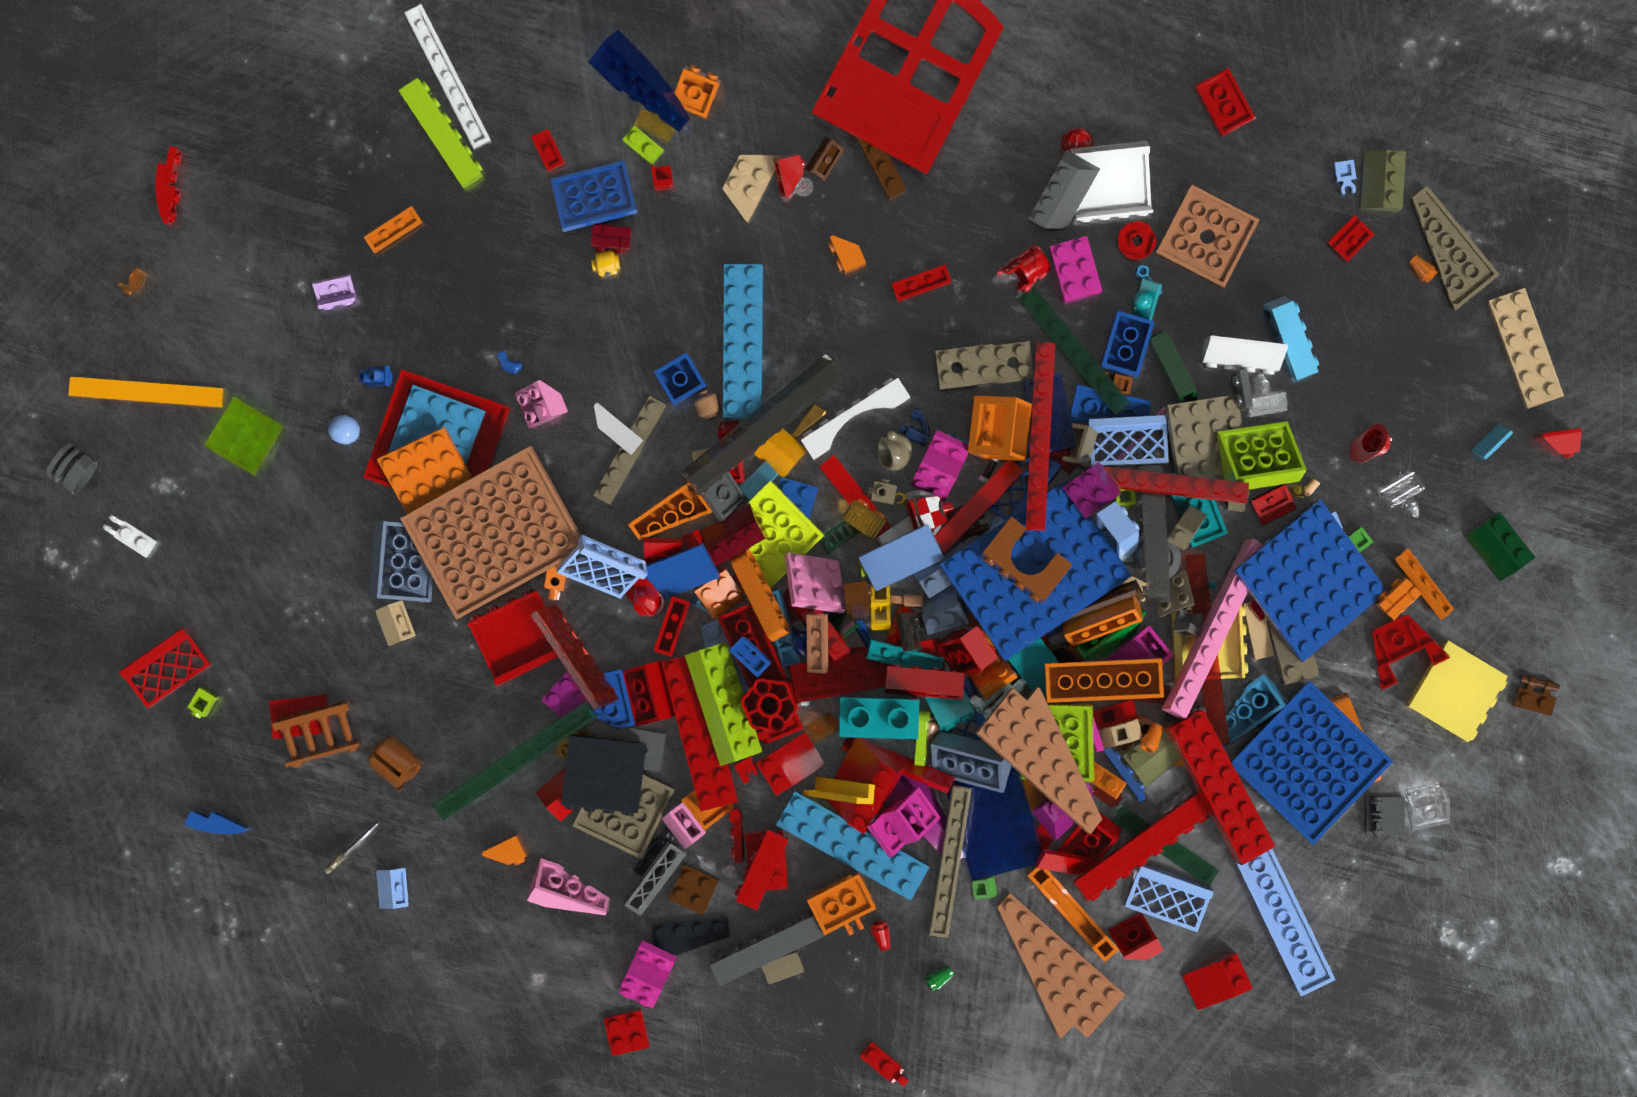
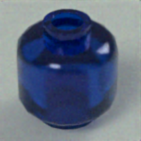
M805 630L798 631L791 639L793 651L803 657H807V631Z

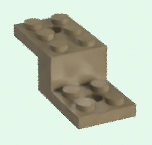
M1030 341L935 351L940 390L1034 380ZM1014 357L1018 360L1016 368L1008 366L1007 361L1009 358ZM953 363H960L962 365L960 373H954L951 370Z

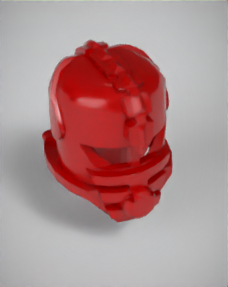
M1031 245L1017 257L1010 258V261L1006 262L996 274L997 276L1003 273L1009 275L1014 272L1020 280L1017 284V289L1028 292L1031 290L1032 285L1037 282V278L1041 280L1050 272L1051 265L1041 248L1037 245Z

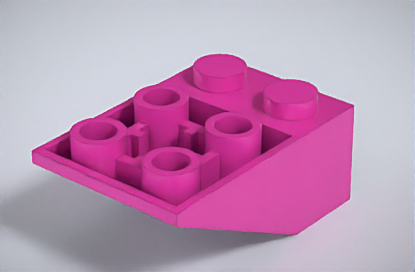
M1147 625L1104 661L1162 658L1163 665L1174 655L1154 630Z

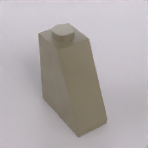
M1190 505L1167 541L1182 550L1187 549L1207 514Z

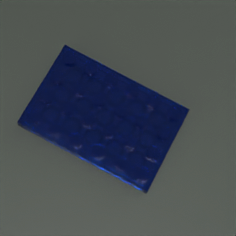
M1011 766L1003 793L954 780L952 785L972 788L963 841V851L972 881L1036 865L1035 863L1043 850L1020 773ZM951 786L949 792L947 793L949 802H950V795H951L952 786Z

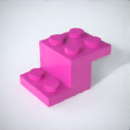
M937 430L910 485L918 490H924L932 493L934 496H939L945 502L968 455L969 445Z
M918 787L904 800L890 803L867 828L887 856L892 857L905 844L919 841L941 817Z
M642 940L618 993L639 1002L645 1007L653 1009L677 956Z

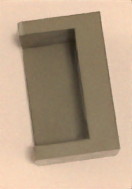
M1072 423L1071 427L1076 429L1077 432L1070 456H1063L1062 460L1070 465L1088 469L1098 432L1090 426Z

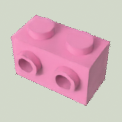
M681 803L662 818L684 849L706 834L684 803Z

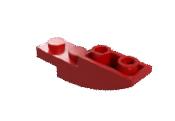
M172 146L169 147L166 164L158 163L155 181L159 213L163 223L168 226H172V222L176 221V204H179L181 200L180 189L173 186V184L177 182V166L181 164L183 155L180 149Z

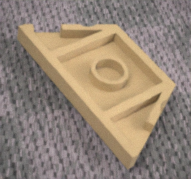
M739 155L722 190L746 222H749L775 172L773 158L782 156Z

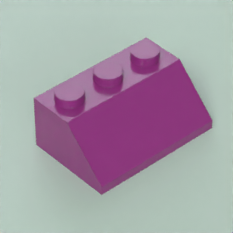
M1085 782L1093 799L1092 787L1088 782ZM1047 797L1032 810L1054 841L1060 838L1075 823Z

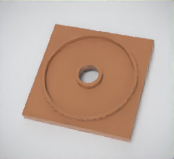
M1191 184L1156 254L1225 288L1259 219ZM1209 230L1213 233L1214 239L1210 244H1205L1201 241L1200 234L1202 231Z

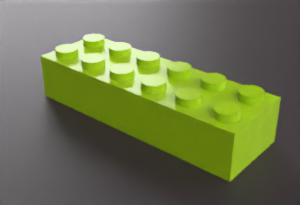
M724 642L685 655L720 766L761 753L762 749L756 730L749 725L741 705L744 693L728 643Z

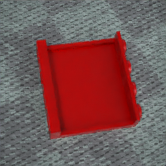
M532 589L522 593L523 597L517 600L513 597L504 602L505 606L498 608L496 605L487 610L488 614L483 616L477 614L470 618L471 622L467 623L493 675V681L496 686L567 653L538 591L533 592Z

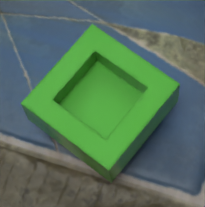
M1360 527L1348 536L1359 552L1373 543L1363 527Z

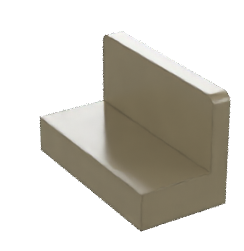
M797 950L761 967L768 984H773L804 972Z

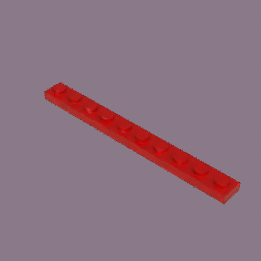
M1036 342L1026 530L1045 531L1055 361V343Z

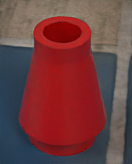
M886 921L873 923L870 931L880 951L890 949L889 925L886 924Z

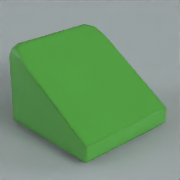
M994 877L971 880L974 899L997 896Z

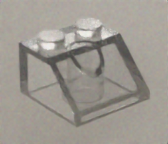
M1443 781L1405 789V802L1412 831L1450 823V798Z

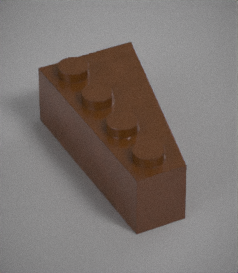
M866 581L843 584L847 615L855 621L858 619H871L869 596H872L871 584L867 585Z

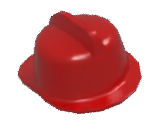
M1374 424L1353 441L1350 455L1354 461L1359 463L1366 462L1374 456L1383 455L1388 451L1392 437L1388 435L1384 425Z
M639 578L626 592L628 599L633 604V608L642 616L651 617L660 613L664 608V598L646 578Z

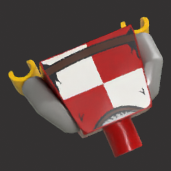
M924 490L907 492L906 495L903 493L895 495L896 497H903L901 502L896 503L900 505L906 504L913 529L915 530L928 524L934 536L944 527L943 524L947 522L946 514L954 512L951 501L942 504L939 496H934L932 493Z

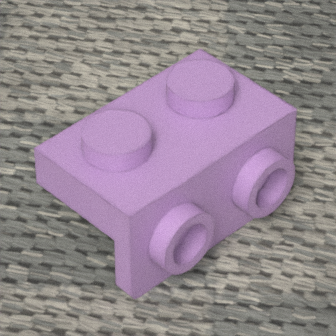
M351 274L315 281L312 284L318 302V309L329 310L336 305L342 304V306H347L356 301V292Z

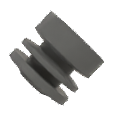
M68 443L53 457L46 470V476L53 478L56 483L64 479L62 487L71 494H76L93 475L97 462L88 455H84L79 459L81 450L75 449L74 445Z

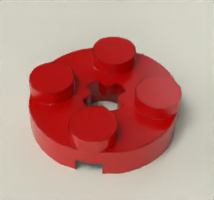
M1134 221L1128 223L1118 234V249L1129 259H1144L1154 250L1156 236L1152 228L1144 222ZM1136 235L1140 236L1139 240L1142 241L1137 246L1133 245L1134 242L1131 241Z

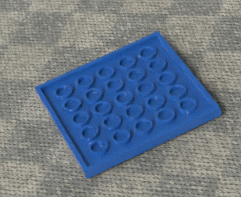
M1317 500L1233 570L1300 662L1308 659L1378 600L1377 598L1384 590L1387 592L1385 586L1322 500Z
M1310 681L1292 697L1286 706L1231 761L1236 772L1312 845L1327 832L1394 762Z

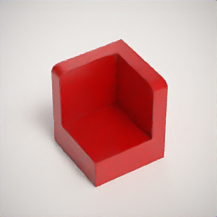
M670 165L651 166L655 191L674 188Z

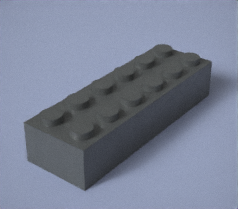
M810 911L804 912L799 915L800 919L796 921L790 919L782 923V927L777 930L773 927L765 931L764 936L760 938L758 935L748 939L747 944L743 946L737 944L731 947L726 954L720 952L714 955L710 962V968L719 987L825 937L814 914Z

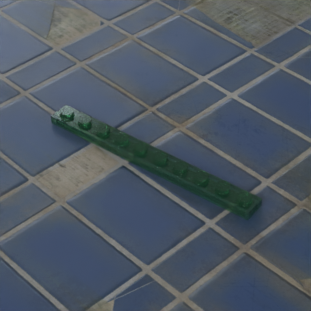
M587 700L583 701L432 805L443 821L595 719L598 714Z

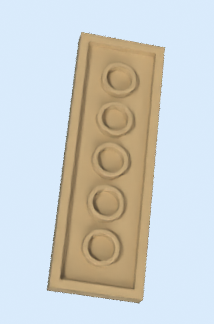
M1523 288L1487 301L1526 409L1564 396L1526 289Z

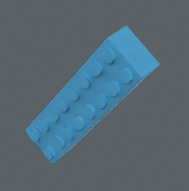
M724 264L723 419H762L763 264Z
M796 790L776 823L782 829L910 901L929 869L928 864L901 849L894 856L888 857L871 832L868 831L862 834L847 824L839 814Z

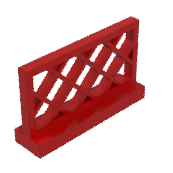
M184 626L121 669L119 673L123 679H126L146 708H149L210 666L211 663ZM186 639L192 646L190 653L179 651L180 644ZM166 653H176L175 664L164 662ZM179 654L190 656L188 666L177 664ZM192 656L200 657L205 664L199 668L192 667ZM152 663L160 664L159 674L148 673L149 665ZM163 665L174 667L172 677L161 675ZM177 667L188 669L185 678L175 677ZM136 674L145 675L143 685L135 684L131 677ZM147 676L158 677L157 688L146 686ZM161 678L172 680L169 689L159 688ZM145 689L156 691L155 698L150 702L144 696Z

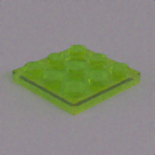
M233 397L206 442L205 447L255 476L284 429V426L238 398Z

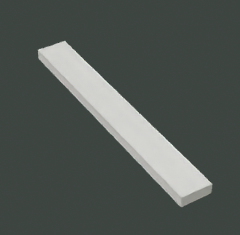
M422 4L405 11L404 13L472 147L475 149L491 141Z

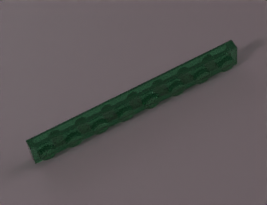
M1034 286L1019 297L1022 304L1115 416L1131 404Z

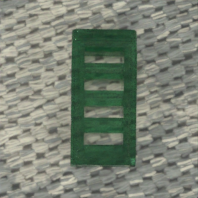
M850 516L826 532L818 542L826 554L829 555L860 534L861 531ZM847 524L853 533L850 534L844 525ZM840 528H841V530L843 531V533H844L845 536H846L845 539L843 538V536H842L841 533L839 532V529H840ZM833 533L836 535V537H837L838 540L840 541L839 543H837V541H836V540L834 539V537L832 536ZM827 537L832 543L833 547H831L828 541L826 540Z

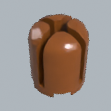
M391 736L383 738L375 745L374 750L368 755L367 761L371 769L398 791L404 788L402 786L404 782L413 779L422 767L420 764L424 762L399 740Z

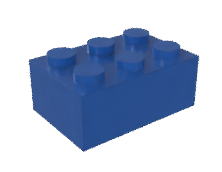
M1117 311L1099 368L1138 378L1155 321Z

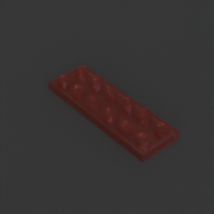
M557 605L534 611L531 614L532 618L593 710L613 704L619 700L615 690L609 685L605 675L599 670L593 657L589 655L583 642L577 637L573 627L563 616L562 610Z

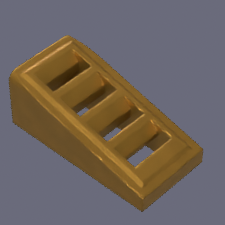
M813 404L793 431L792 436L796 438L825 416L827 412Z

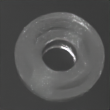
M806 177L801 178L794 188L795 192L800 196L810 195L813 191L812 181Z

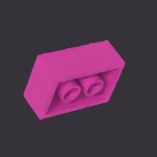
M1087 236L1048 248L1064 304L1102 293V287Z

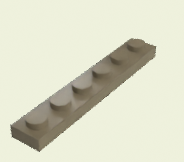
M651 396L648 397L630 429L643 441L632 455L620 447L593 496L611 505L667 406L666 404Z

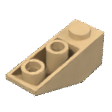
M1138 719L1098 730L1104 748L1130 743L1143 738Z

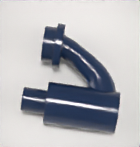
M915 407L910 417L914 421L916 418L918 419L922 430L912 425L907 427L902 424L899 431L906 434L905 437L925 447L931 436L930 427L920 412L921 408Z

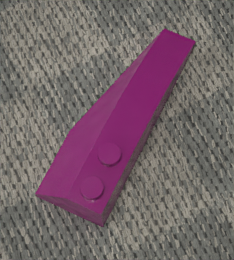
M901 775L888 799L892 803L904 800L915 788L919 787L941 817L925 833L924 837L941 854L947 820L942 808L928 785ZM962 848L961 858L966 855L964 848Z

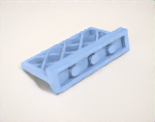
M1166 415L1089 419V426L1107 437L1100 445L1095 441L1094 445L1098 448L1095 451L1093 448L1091 466L1098 462H1095V454L1099 450L1107 455L1104 461H1099L1102 466L1169 463ZM1155 430H1163V437L1158 442L1150 436ZM1135 431H1141L1145 435L1139 443L1131 437ZM1116 432H1121L1126 436L1120 444L1112 438ZM1147 438L1155 443L1149 452L1141 446ZM1128 439L1136 445L1130 452L1122 447ZM1109 440L1117 446L1111 453H1108L1103 448ZM1159 447L1164 451V458H1155L1151 453ZM1138 448L1146 453L1142 459H1136L1132 456ZM1118 449H1121L1127 455L1123 460H1117L1113 457Z
M584 535L579 537L578 545L556 568L557 573L618 598H621L639 578L644 579L648 575L644 560ZM579 553H580V554H583V555H585V556H587V557H583V558H578V559H576V556H577ZM597 560L602 562V564L592 565L591 561ZM589 562V566L578 568V564ZM572 565H575V566H576V569H572V570H567V569H565L567 566H572ZM614 567L619 570L608 572L607 568ZM605 569V573L594 575L595 570ZM586 572L592 573L591 576L586 577L581 576L580 574ZM629 573L633 575L632 577L623 578L624 574ZM619 575L621 576V579L614 581H610L609 578ZM604 578L608 580V582L604 583L596 582V580ZM623 584L619 591L612 588V586Z
M1145 864L1138 868L1125 907L1198 932L1214 891L1211 886ZM1140 876L1147 878L1151 885L1140 889L1138 885ZM1160 884L1166 885L1169 892L1159 896L1155 887ZM1153 888L1156 897L1146 901L1143 892ZM1183 891L1187 898L1177 902L1173 893ZM1140 894L1144 903L1140 905L1131 904L1132 897ZM1171 895L1174 904L1164 908L1161 899ZM1196 897L1205 899L1202 906L1194 908L1192 899ZM1158 900L1162 909L1157 912L1151 911L1148 904ZM1189 901L1193 910L1182 914L1179 905ZM1177 907L1180 916L1176 918L1169 917L1166 911ZM1195 913L1197 917L1195 926L1188 924L1184 917Z

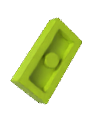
M635 125L622 139L623 142L651 165L664 151Z

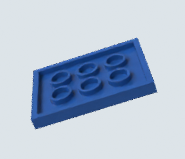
M624 160L550 179L563 232L637 213Z

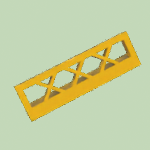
M816 776L815 790H803V795L856 804H873L875 785Z

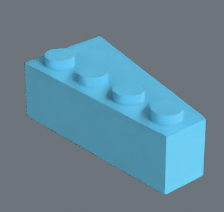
M1283 296L1263 304L1265 311L1268 310L1271 313L1272 317L1269 319L1271 326L1279 333L1277 335L1278 343L1288 344L1284 358L1292 377L1299 380L1317 373L1319 362L1317 357L1312 355L1311 348L1313 346L1310 338H1306L1304 332L1306 326L1304 321L1299 318L1298 313L1300 309L1297 302Z

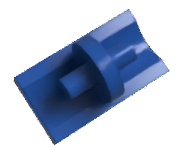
M390 366L367 367L366 370L359 371V382H365L366 387L390 386L393 381Z

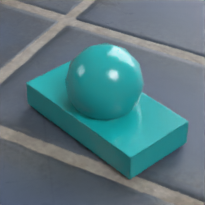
M1142 278L1139 292L1134 296L1135 307L1132 315L1152 320L1162 284Z

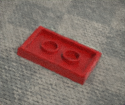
M1229 68L1194 86L1221 137L1256 118Z
M327 694L269 701L273 739L284 738L283 732H280V730L274 731L272 725L274 719L328 705ZM329 717V718L327 719V721H328V724H329V727H330V730H331L330 717ZM317 719L310 721L309 728L311 734H323L320 722ZM299 725L291 726L292 737L304 736Z

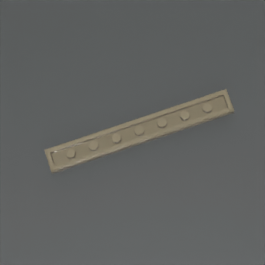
M952 785L929 936L948 938L972 792L971 787Z

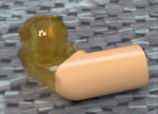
M1312 478L1307 485L1296 484L1292 487V494L1298 498L1309 497L1320 483Z

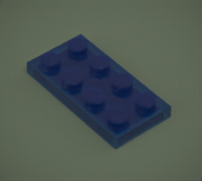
M1061 373L1055 374L1053 379L1049 453L1076 448ZM1034 379L1023 380L1027 402L1033 406Z

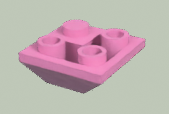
M541 380L515 392L528 428L568 412L562 395Z

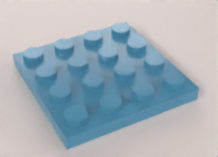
M413 385L388 453L445 426L467 465L486 411Z

